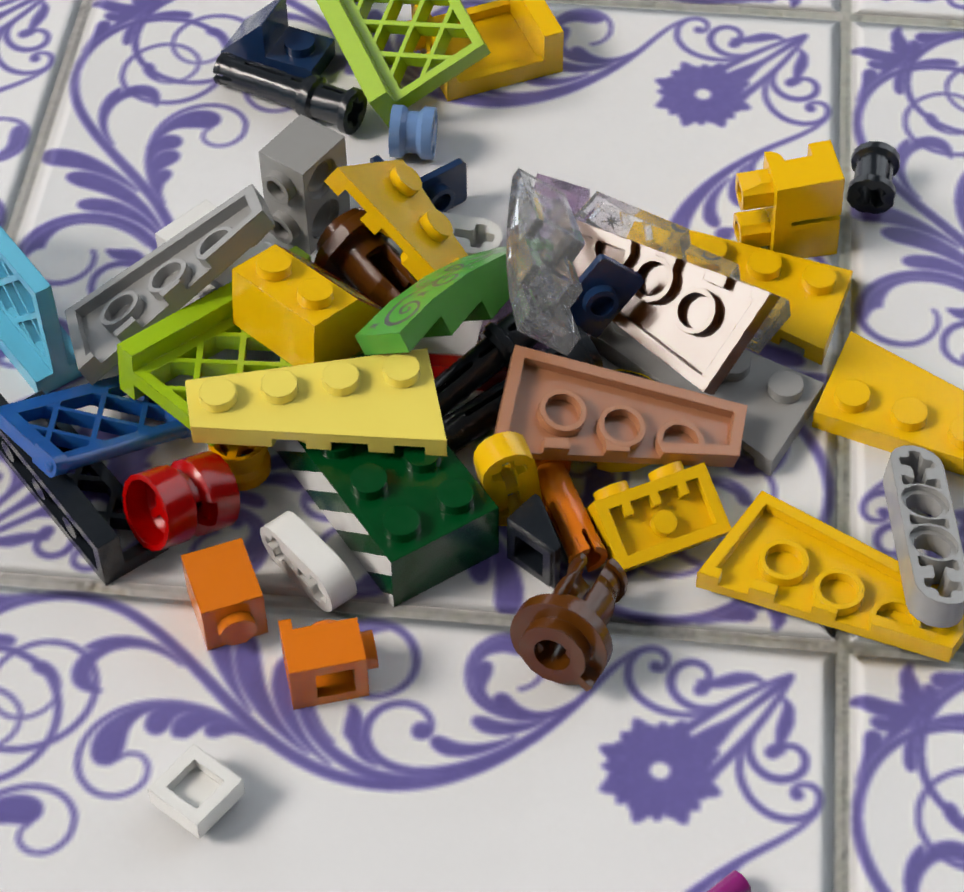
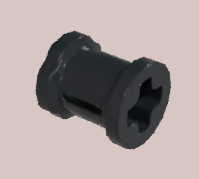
M869 141L860 144L854 149L851 156V167L855 174L854 179L849 183L847 201L852 208L859 212L880 214L886 212L894 205L896 187L892 181L893 176L897 174L900 168V155L894 147L884 142Z

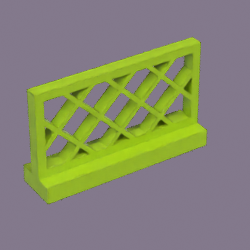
M316 0L369 104L388 128L393 104L405 105L408 108L491 53L461 0ZM373 3H388L381 20L367 19ZM403 4L418 5L412 21H396ZM434 5L449 6L442 23L427 22ZM390 34L405 35L398 52L383 51ZM420 36H437L429 54L414 53ZM452 37L469 38L472 42L454 55H444ZM408 66L423 67L419 78L404 88L401 87L400 83Z
M298 246L289 249V251L311 261V256ZM232 281L117 344L120 389L133 400L147 395L188 429H190L186 387L166 386L165 383L179 375L193 376V379L202 378V376L213 377L292 365L281 357L280 362L246 361L247 350H271L233 324ZM224 349L239 350L238 360L209 359ZM361 350L360 352L356 353L355 355H353V356L350 357V358H353V357H355V356H357V355L363 353V351Z

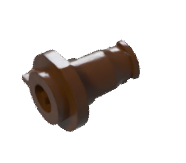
M360 206L359 208H353L344 212L326 227L317 242L318 252L314 263L340 280L347 278L361 294L384 308L391 300L418 281L401 264V254L388 241L389 237L385 236L382 232L374 235L360 220L367 213Z
M582 552L577 554L570 562L567 575L559 581L551 594L536 595L521 605L512 620L510 637L515 651L533 672L544 679L556 683L580 685L587 692L592 689L611 658L613 644L606 626L614 614L615 603L619 602L627 591L628 579L621 565L613 558H610L590 589V585L586 583L581 573L587 564V556Z

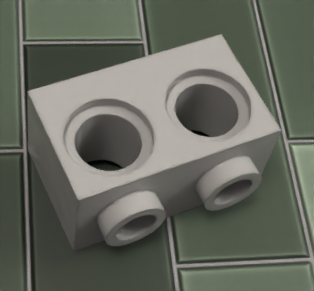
M300 114L258 153L263 196L275 224V227L269 233L282 243L298 246L306 253L312 254L317 249L319 237L326 227L335 218L350 210L349 193L345 190L337 196L324 182L337 167L347 166L345 136Z

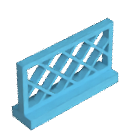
M0 226V349L35 393L42 390L45 394H48L83 375L77 367L71 337L59 323L51 285Z

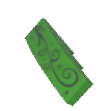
M534 243L526 244L527 260L532 254H539L544 258L549 252L545 243H539L540 246ZM523 244L498 247L460 258L420 279L391 300L355 335L364 354L411 352L422 338L452 336L465 321L493 319L520 286L514 277L513 269L519 268L527 277L529 276ZM531 258L530 272H532L535 269L533 266V261H538V263H536V266L540 263L541 260L539 258ZM517 270V278L523 283L524 275L520 270Z

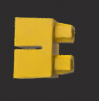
M831 140L808 144V154L806 157L784 160L778 153L764 152L763 169L736 173L735 190L740 210H750L734 213L733 229L737 242L756 247L767 246L768 250L800 258L837 254L841 221L839 215H841L845 178Z

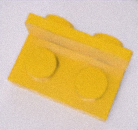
M682 461L669 463L651 471L648 474L650 482L633 488H629L626 480L610 484L592 494L595 501L586 509L592 524H595L602 544L607 549L608 559L613 558L625 572L726 536L732 529L705 462L684 469Z

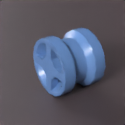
M393 104L388 137L390 157L402 158L406 153H415L421 159H434L438 125L437 107L425 106L420 111H409L405 105Z

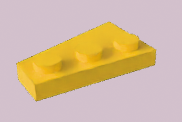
M403 159L337 167L324 180L337 196L346 190L367 212L360 220L374 235L382 232L403 250L400 256L401 264L417 281L460 258L469 256L454 236L453 227L449 219L435 208L422 188L421 178Z

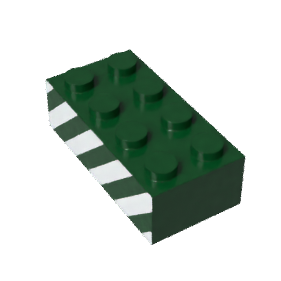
M363 352V353H361V354H359V355H357V356H355V357H353V358L363 357V356H371V355H365L364 352ZM278 439L273 446L393 607L499 553V507L448 445L447 456L425 455V447L395 446L394 453L368 452V444L332 442L331 450L306 449V444L298 440Z

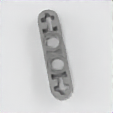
M903 445L891 452L883 476V486L906 605L909 612L924 624L937 628H949L957 625L964 615V553L944 465L938 456L925 448ZM909 509L924 511L933 517L921 516ZM917 549L932 551L943 559L926 556ZM932 584H939L937 589L931 587Z

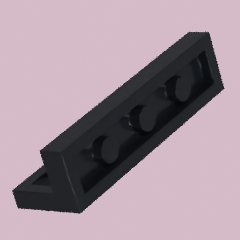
M41 390L26 399L45 395V393ZM0 393V406L9 404ZM56 422V430L78 434L72 425ZM0 429V456L106 586L169 550V548L160 551H151L143 547L139 542L122 552L119 536L113 528L131 530L123 509L122 493L124 487L102 461L77 468L74 474L66 473L51 478L32 462V457ZM56 446V447H58L62 452H66V451L73 450V449H68V448ZM82 491L107 493L110 500L106 512L98 511Z

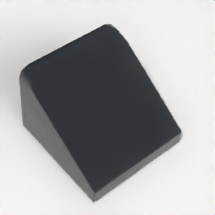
M534 494L507 518V558L548 587L554 589L560 581L561 545L540 496Z

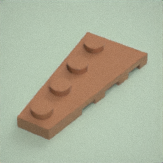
M515 345L510 359L494 434L511 431L523 435L533 458L536 460L660 465L682 461V464L685 466H695L705 462V465L710 467H734L740 456L748 405Z

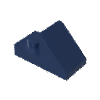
M274 0L244 20L221 50V53L229 52L243 59L306 78L314 74L321 76L335 56V41L329 37L288 26L286 0Z

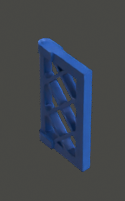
M119 375L98 380L93 385L87 383L0 406V429L32 457V462L51 478L66 474L73 469L172 440L192 437L190 429L147 395L140 397L138 400L122 397L127 394L120 389ZM89 405L98 407L97 414L75 410ZM104 408L140 416L139 424L103 416ZM41 418L50 420L48 428L28 423ZM146 418L164 422V424L154 427L144 425ZM56 422L93 429L91 437L56 430ZM99 431L120 435L109 440L97 439ZM56 446L64 447V448H68V449H73V450L66 451V452H62V451H61L58 447H56Z

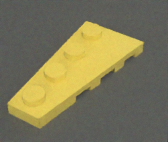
M428 348L411 350L408 353L379 354L185 380L193 443L272 447L280 439L298 440L306 444V449L331 450L332 442L368 444V452L394 453L395 446L425 447V455L447 456V439Z

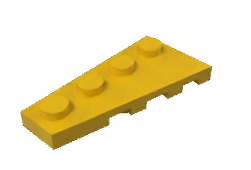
M641 217L637 218L628 238L629 240L780 296V299L769 313L770 316L775 317L773 318L774 320L771 319L772 323L770 320H764L759 336L778 345L783 339L805 349V358L822 365L851 286L852 270Z
M850 331L815 408L812 427L888 452H892L895 448L903 445L922 447L938 456L945 470L964 476V391Z
M764 491L759 493L697 572L696 587L947 663L951 661L964 642V615L957 625L949 628H937L924 624L909 612L897 560ZM939 584L931 585V587L937 589L939 586Z

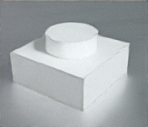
M194 743L147 789L150 802L198 839H201L245 794L243 779Z

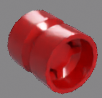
M205 451L176 460L171 466L167 464L132 474L125 481L122 493L123 509L127 523L135 538L143 547L151 551H160L189 541L193 535L202 536L232 526L238 519L240 511V492L236 478L224 459L212 451Z

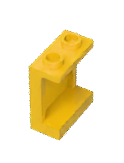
M496 0L465 8L491 53L441 85L440 89L448 102L562 72L564 31L545 0ZM411 4L412 19L418 7L415 4ZM430 13L427 22L442 23L446 13L433 17ZM420 36L414 51L420 50L423 54H429L437 36ZM452 37L444 55H454L472 42L469 38Z

